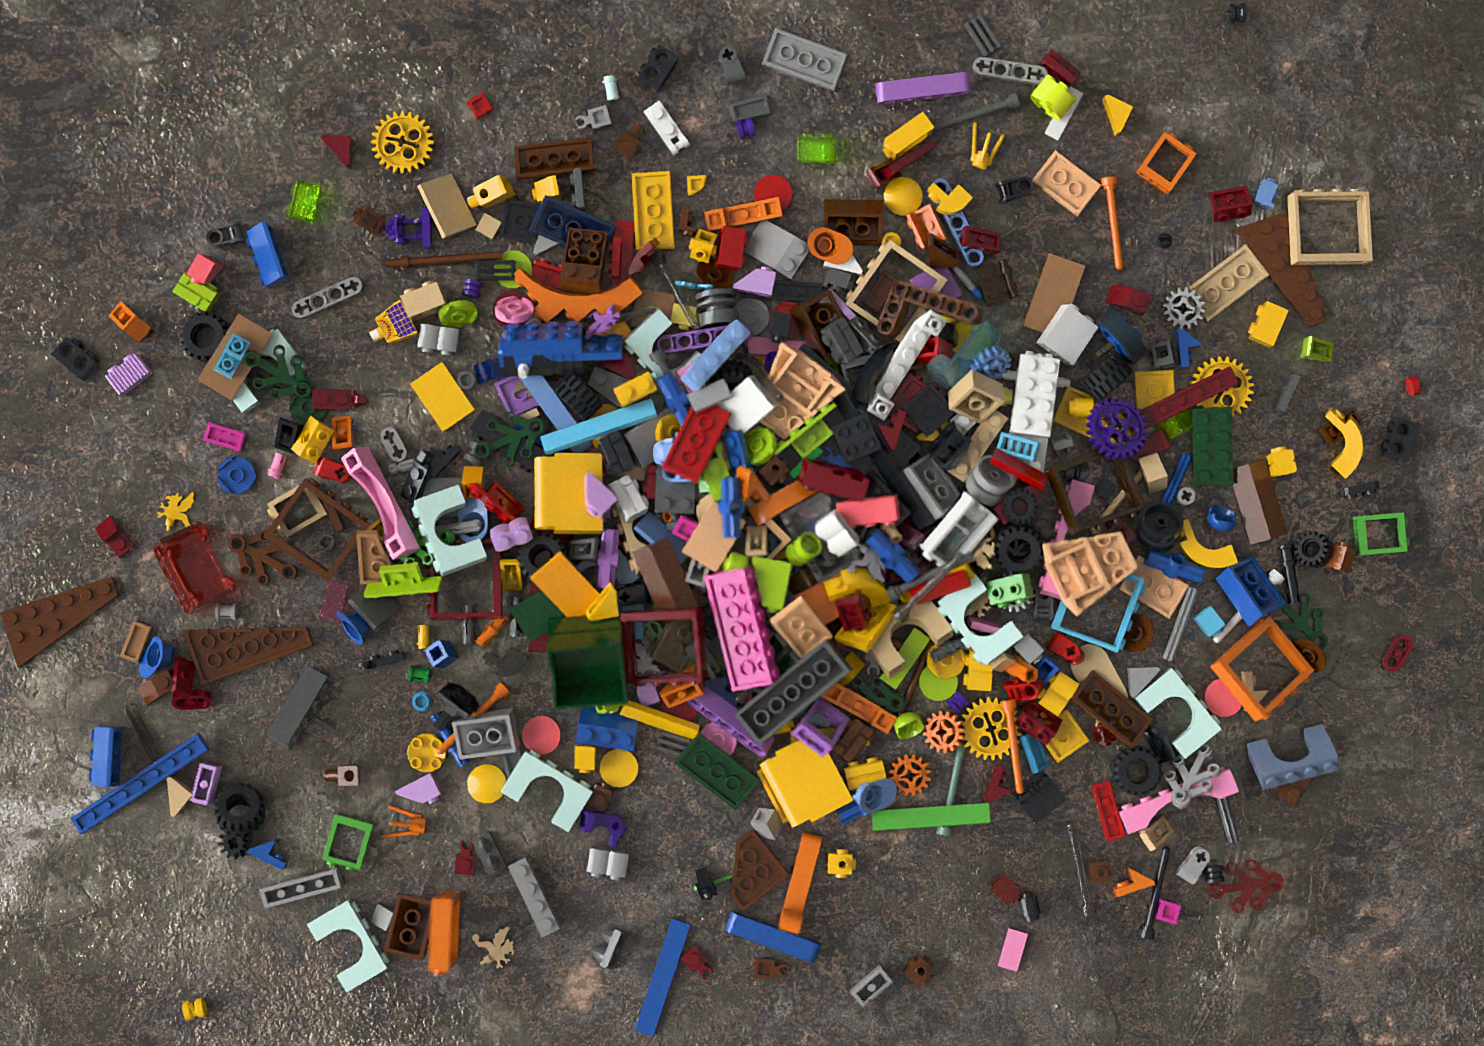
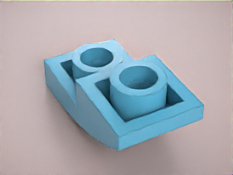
M233 333L214 371L231 379L251 342Z

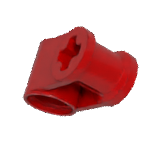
M322 456L317 460L313 475L343 483L349 482L352 479L345 465ZM339 471L345 472L346 476L341 477Z
M1057 631L1046 646L1052 653L1062 657L1071 664L1078 665L1084 661V651Z
M1040 678L1029 684L1021 679H1012L1005 682L1003 687L1007 690L1008 700L1015 699L1016 703L1034 700L1042 691L1043 682Z

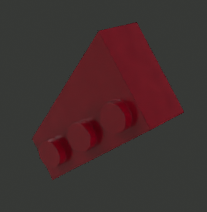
M805 457L803 458L797 479L805 489H817L827 494L838 495L862 503L869 483V479L859 469Z

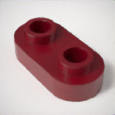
M1398 635L1393 639L1382 659V664L1386 670L1398 671L1402 668L1413 649V641L1409 636ZM1400 641L1404 642L1403 648L1399 647ZM1390 658H1393L1395 660V663L1393 665L1389 664Z
M192 690V697L189 699L173 694L172 706L178 710L206 709L211 705L212 696L205 690Z

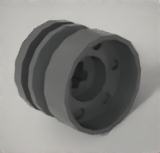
M715 288L696 294V301L701 302L697 304V309L706 311L698 315L700 329L726 326L736 319L740 322L739 311L729 308L737 304V300L734 299L736 297V290Z

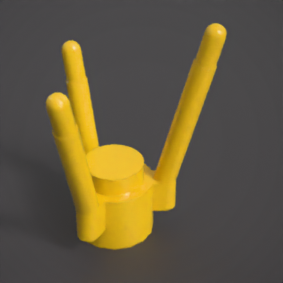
M974 122L972 155L970 161H973L972 166L987 170V167L991 166L992 160L1005 136L1003 134L1000 136L989 156V153H986L991 138V133L989 132L983 150L978 151L976 154L977 123Z

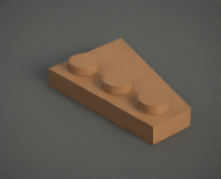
M357 530L360 584L383 582L379 573L380 566L393 564L377 530Z

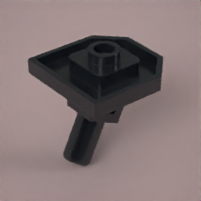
M448 682L436 695L446 705L443 708V712L433 723V726L439 731H443L450 720L455 718L457 714L467 720L479 708L475 696L462 686Z

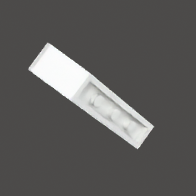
M930 310L912 324L874 386L877 390L869 400L867 411L882 420L886 419L894 406V403L890 400L930 335L938 336L947 322L945 318Z

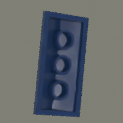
M545 195L535 212L530 231L566 246L569 228L608 232V246L616 225Z

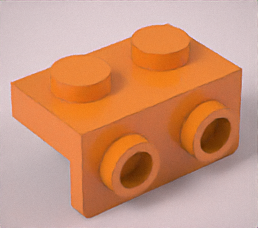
M928 204L906 215L908 218L907 224L916 236V244L922 250L928 249L929 233L943 241L948 239L933 204Z

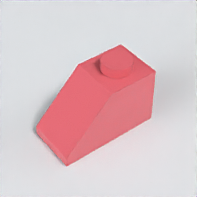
M197 254L187 274L191 276L190 280L201 286L202 283L209 284L223 269L224 265L207 255Z

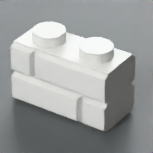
M629 475L608 485V490L618 498L615 504L626 523L646 514L647 506H649L647 498L644 495L641 496L638 491L639 485L637 481L631 479Z

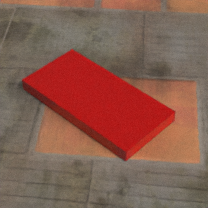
M691 406L662 465V469L698 484L732 416L731 412L712 406L696 414Z

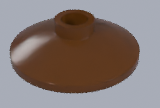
M710 259L709 263L701 261L697 265L696 275L703 285H713L710 289L729 288L733 282L731 270L716 268L714 259Z
M1134 614L1130 618L1133 621L1130 631H1125L1123 637L1126 639L1123 649L1131 653H1138L1145 650L1151 644L1154 637V627L1147 617Z
M1298 639L1293 642L1296 649L1314 669L1313 673L1324 669L1327 659L1319 645L1308 639Z

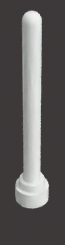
M1275 569L1268 574V578L1274 586L1280 585L1285 580ZM1239 612L1222 628L1223 631L1213 638L1215 643L1221 642L1240 622L1242 616Z

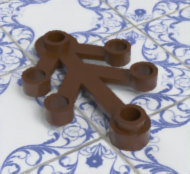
M266 530L250 537L235 534L230 538L229 548L232 552L237 553L241 566L240 573L243 576H250L253 572L252 567L247 563L246 552L253 558L258 576L257 583L259 585L265 586L270 581L269 576L265 574L262 562L280 571L281 576L286 580H292L296 577L297 569L294 565H284L266 555L276 551L284 552L275 544L258 549L250 546V544L259 541L269 542V540L262 538ZM238 540L242 542V546L239 548L236 546ZM246 566L249 568L248 574L243 572V568ZM289 568L293 570L291 576H288L286 573ZM262 576L266 577L265 583L260 582Z

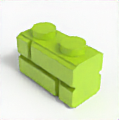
M183 273L173 289V293L202 311L210 313L221 295L216 292L218 288L211 283L206 285L202 283L200 286L190 280L191 276Z

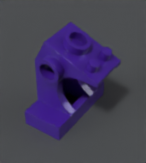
M422 208V218L406 219L404 215H395L386 225V234L389 235V240H394L395 244H405L406 240H422V247L424 249H433L432 216L428 208ZM405 225H416V234L405 235Z
M582 809L579 828L583 832L592 833V830L598 826L607 827L610 833L608 846L613 848L614 845L618 846L620 844L618 839L625 835L627 823L615 814Z

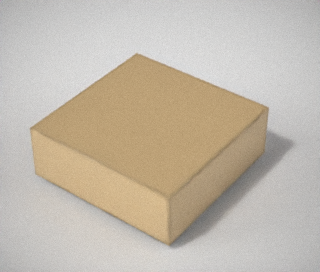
M484 213L475 230L493 240L502 222Z
M1003 652L990 662V666L993 670L1003 672L1015 663L1016 659L1014 655Z

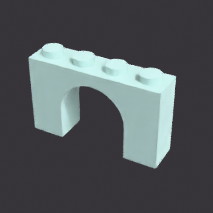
M658 308L623 340L626 343L624 347L631 355L635 353L639 357L637 361L644 369L648 367L652 371L650 375L655 381L664 374L660 367L651 361L649 355L652 353L655 340L672 324ZM695 351L679 367L670 369L673 376L677 375L675 371L696 361L701 354ZM681 386L680 389L685 392L684 387Z
M279 329L268 331L272 333V336L260 353V357L269 356L277 361L273 354L274 347L276 345L284 346V356L289 375L295 378V370L290 364V359L293 355H298ZM277 349L276 353L281 354L283 353V351L281 349ZM294 359L293 363L298 364L300 363V361L298 359ZM302 360L301 367L304 372L308 367ZM245 378L232 399L244 414L261 403Z
M459 485L414 500V507H412L415 519L419 518L421 523L419 525L421 535L427 538L426 548L428 553L434 556L435 561H433L435 571L440 572L441 576L486 561L487 558L480 538L460 546H449L441 542L436 536L434 526L437 520L444 514L465 507L466 502Z
M974 574L975 578L970 579V587L946 595L938 601L940 606L937 609L943 617L948 616L952 621L949 623L955 633L959 631L962 634L963 638L961 641L967 649L972 647L975 651L973 656L979 664L984 663L986 666L1021 640L1023 636L1012 621L996 633L986 637L977 636L967 629L964 622V614L967 607L987 591V588L978 576Z
M1168 668L1143 688L1134 700L1145 713H1149L1163 700L1173 696L1180 697L1189 704L1192 712L1191 723L1184 732L1171 741L1174 749L1186 759L1221 730L1219 727L1220 721L1214 714L1210 715L1206 711L1208 707L1203 700H1197L1194 696L1196 693L1189 684L1185 685L1181 680L1183 678L1181 673L1177 669Z
M525 750L501 789V793L518 802L529 783L540 776L555 778L564 789V798L551 822L569 832L593 792L590 789L591 785L584 780L578 782L573 779L574 775L565 769L563 772L556 768L558 765L550 760L543 761L540 759L541 755L537 752Z
M351 899L307 924L316 941L339 929L352 930L360 937L363 943V954L360 960L337 975L346 993L390 966L388 964L390 962L389 957L385 952H381L378 947L380 945L379 940L375 935H371L368 921L365 918L362 919L359 914L360 908L355 901L352 902Z

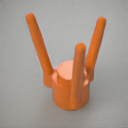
M392 805L388 806L389 809L414 819H410L409 823L390 822L391 826L409 827L411 831L380 835L381 839L424 834L426 818H421L422 814H415Z

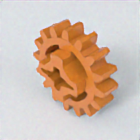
M944 710L939 711V715L935 712L932 714L933 718L929 717L926 719L929 724L924 725L927 732H924L923 735L928 736L925 743L931 742L930 749L937 747L938 753L942 750L944 753H948L949 750L955 751L956 746L962 745L959 740L965 739L961 732L965 731L966 728H961L960 726L963 721H957L959 715L952 716V711H947L945 714Z
M904 754L903 760L897 757L898 763H891L894 770L888 771L893 774L889 779L894 781L896 787H898L897 793H900L902 790L904 791V796H907L909 792H911L912 796H915V791L917 790L919 793H923L921 787L927 788L928 786L925 781L931 780V778L927 777L931 770H925V767L928 765L927 762L922 764V758L919 757L916 760L915 754H912L911 758ZM911 762L918 764L921 769L915 770L912 768ZM904 764L902 772L897 774L898 768ZM908 770H910L912 773H915V775L912 776V780H909L907 777L901 776L906 775ZM919 777H922L921 782L919 783V785L916 786V780ZM898 781H905L908 784V788L901 786Z

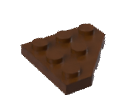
M753 829L737 840L731 889L732 899L742 911H745L789 875Z

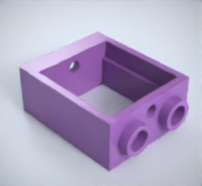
M819 697L809 705L792 735L823 758L834 747L850 718L825 699ZM814 712L836 728L831 738L808 722Z

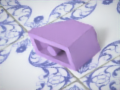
M769 267L755 269L736 282L733 289L738 292L772 298L776 272H772L773 269Z
M588 472L584 477L586 510L593 517L597 516L600 519L618 498L594 475Z
M430 773L396 790L395 793L420 803L428 801L431 804L440 799L438 795L442 794V791L433 773Z

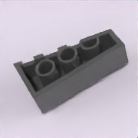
M306 666L268 730L269 740L290 751L291 747L296 743L302 727L306 726L311 711L316 709L320 694H324L329 686L326 675Z

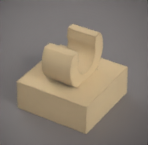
M536 407L519 415V417L530 420L540 415ZM534 424L533 428L538 427L539 425Z

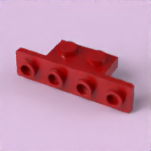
M615 221L616 227L613 242H609V254H612V261H608V273H611L612 286L619 284L630 276L628 271L633 261V221Z
M497 481L493 482L487 491L477 483H470L467 486L470 494L474 498L480 499L484 503V507L488 511L494 512L498 516V520L503 524H509L524 508Z

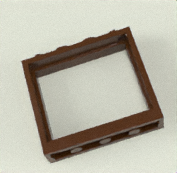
M305 478L263 537L328 582L357 543V532L328 570L277 534L275 530L305 488L360 525L358 530H366L370 522L367 521L369 518L364 516L363 513L359 512L357 514L351 510L352 506L344 500L342 502L335 498L337 495L329 489L324 491L320 488L318 481L312 478Z

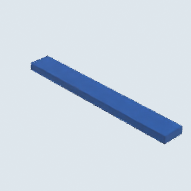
M196 734L70 819L81 835L210 750L201 734Z

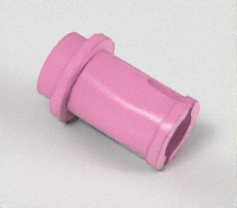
M275 453L272 466L268 469V476L276 479L283 476L282 470L287 459L286 456Z

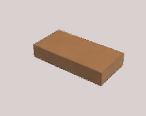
M133 620L119 657L138 664L153 627Z

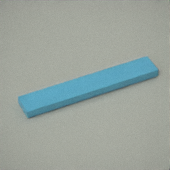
M650 398L540 436L545 454L549 455L658 416L653 401Z

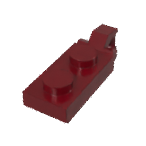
M312 389L313 410L356 409V404L366 405L367 395H357V391Z

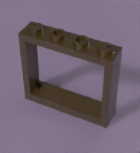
M1099 450L1055 464L1045 470L1071 536L1077 533L1079 537L1090 533L1089 529L1094 527L1095 530L1102 529L1107 526L1106 523L1112 522V524L1123 521L1125 516H1129V519L1140 515V510L1146 508L1126 458L1121 460L1118 456L1117 459L1113 460L1112 454L1110 455L1130 508L1080 526L1059 473L1105 458L1106 452L1103 451L1099 454Z

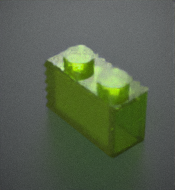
M801 134V137H797L796 163L835 164L836 138H832L831 134H821L820 137H813L812 134Z
M297 180L296 185L293 184L290 195L293 198L286 208L288 218L292 221L313 225L322 187L317 184Z

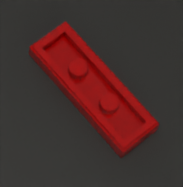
M998 448L993 452L990 461L992 465L1040 490L1044 488L1048 478L1047 474Z
M962 569L909 589V594L915 603L919 605L971 586V581Z
M1110 780L1090 785L1106 842L1126 837Z

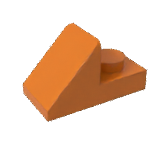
M351 415L332 418V429L335 430L332 434V449L355 446Z
M739 466L736 477H739L740 498L747 500L750 497L755 501L766 502L770 496L754 472Z
M1127 867L1131 882H1128V880L1118 882L1117 886L1113 887L1115 895L1120 897L1153 886L1155 883L1152 879Z

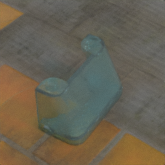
M983 310V321L979 325H970L972 327L970 336L952 359L945 355H936L927 365V375L948 391L972 369L970 365L975 363L973 359L979 357L978 353L981 352L983 354L986 348L991 350L992 346L997 348L1001 342L1000 331ZM975 311L970 313L969 319L974 317Z

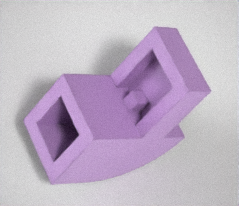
M645 683V686H637V695L641 705L648 706L661 701L657 688L652 686V683Z

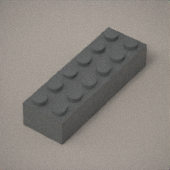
M826 639L734 715L757 744L761 745L853 669L831 641Z

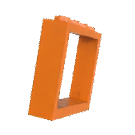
M1270 616L1258 622L1210 666L1254 721L1262 718L1264 720L1268 719L1273 714L1272 710L1275 707L1279 708L1286 702L1284 699L1287 696L1290 697L1298 691L1297 686L1303 685L1310 680L1309 675L1314 671ZM1265 631L1299 672V675L1263 708L1228 664Z
M441 890L432 898L429 971H434V975L446 974L458 962L461 891Z

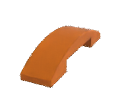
M780 197L706 211L704 215L707 230L711 231L721 229L723 226L732 227L781 217L783 213Z
M797 480L770 495L766 502L760 501L748 510L757 526H760L781 512L821 491L805 489Z
M836 683L820 696L870 723V725L886 734L889 733L897 719L895 715L839 683Z

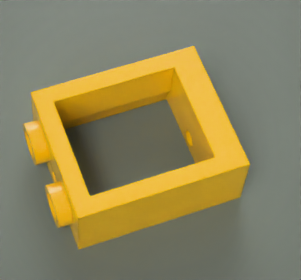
M922 112L886 137L882 150L888 158H892L895 161L932 135L934 126L925 113Z

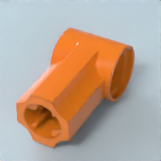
M1012 653L1016 662L1004 671L1028 684L1035 682L1038 678V669Z

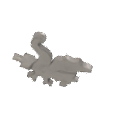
M858 542L857 546L860 547L859 550L865 556L862 560H855L851 563V566L848 568L849 572L854 573L856 571L855 566L863 567L869 564V574L874 579L884 582L885 580L880 568L884 570L887 567L880 561V556L865 543L861 544Z

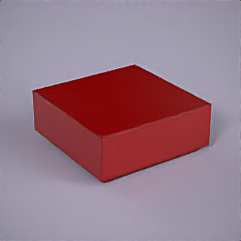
M483 92L467 101L476 119L494 110Z

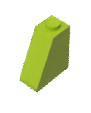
M753 556L752 562L762 605L764 608H767V612L778 614L785 606L793 565L792 563Z

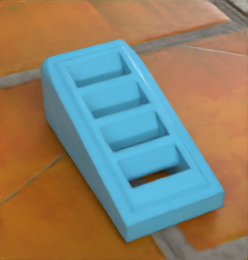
M1001 432L997 448L1011 456L1036 462L1041 443ZM1009 438L1010 441L1008 444V448L1006 450L1004 449L1006 439ZM1014 440L1018 441L1015 452L1012 451ZM1023 442L1025 443V447L1023 450V454H1020L1019 452ZM1033 445L1031 455L1028 456L1029 447Z

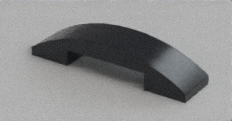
M890 343L881 347L865 363L857 377L852 396L857 403H868L877 390L873 383L890 361L900 343Z

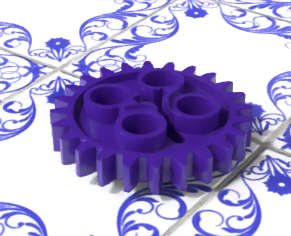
M1113 397L1108 399V401L1104 399L1101 403L1098 402L1095 408L1090 410L1091 414L1087 416L1090 422L1086 423L1085 426L1090 428V430L1086 434L1092 436L1088 441L1095 442L1092 448L1099 447V454L1103 451L1106 452L1105 458H1108L1111 454L1113 460L1117 459L1118 456L1121 460L1126 458V456L1130 458L1133 454H1137L1139 449L1144 447L1143 443L1147 440L1143 435L1149 433L1148 430L1144 429L1148 423L1142 422L1146 416L1139 415L1141 409L1135 410V403L1131 406L1128 405V399L1123 403L1121 397L1117 398L1116 401ZM1118 413L1123 415L1124 420L1118 416ZM1101 420L1106 421L1107 427L1102 424ZM1127 430L1132 433V437L1128 436ZM1110 437L1115 440L1116 444L1110 441Z

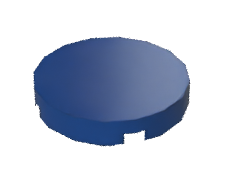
M240 456L229 457L218 468V483L227 493L235 495L244 494L251 490L257 478L256 469L247 458Z

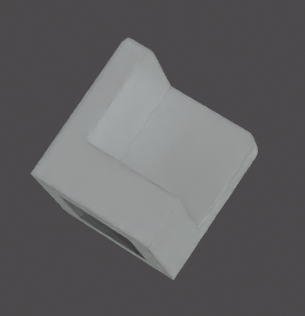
M758 808L750 822L757 835L764 839L775 840L783 826L775 809Z

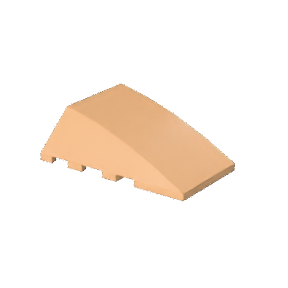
M781 342L764 386L778 406L760 422L782 439H785L791 432L799 428L807 419L816 414L846 388L830 371L804 352Z
M1121 532L1042 544L1046 568L1063 603L1076 616L1138 568Z

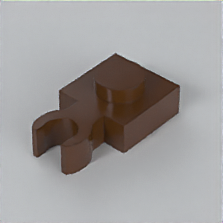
M755 958L754 978L773 980L774 974L787 977V974L781 973L780 969L788 967L786 963L774 965L775 959Z

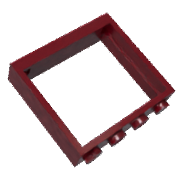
M482 539L481 543L484 549H493V612L438 613V592L427 593V596H430V604H427L428 616L430 615L432 621L503 619V584L500 560H503V551H496L491 539ZM455 540L450 546H460L466 544V542ZM434 565L427 566V577H437L438 572L435 571Z
M702 607L627 610L620 614L627 684H634V686L640 687L645 686V683H652V686L664 685V682H671V685H681L683 682H690L691 685L702 683L703 680L708 678ZM693 618L697 672L638 674L633 621Z

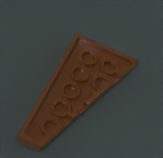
M1288 211L1234 229L1236 234L1240 236L1244 244L1250 248L1270 274L1269 277L1280 288L1285 298L1293 305L1294 310L1307 327L1328 320L1309 265H1291ZM1301 244V254H1305Z
M114 577L102 579L0 612L17 668L23 666L28 660L38 655L39 652L56 642L79 623L89 618L94 612L119 596Z
M307 627L183 630L202 685L313 646Z

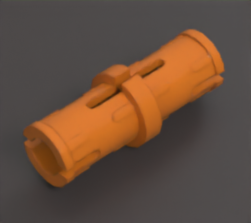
M504 614L503 619H494L490 625L487 624L485 626L486 629L475 642L485 649L488 643L495 636L499 635L498 632L510 619Z

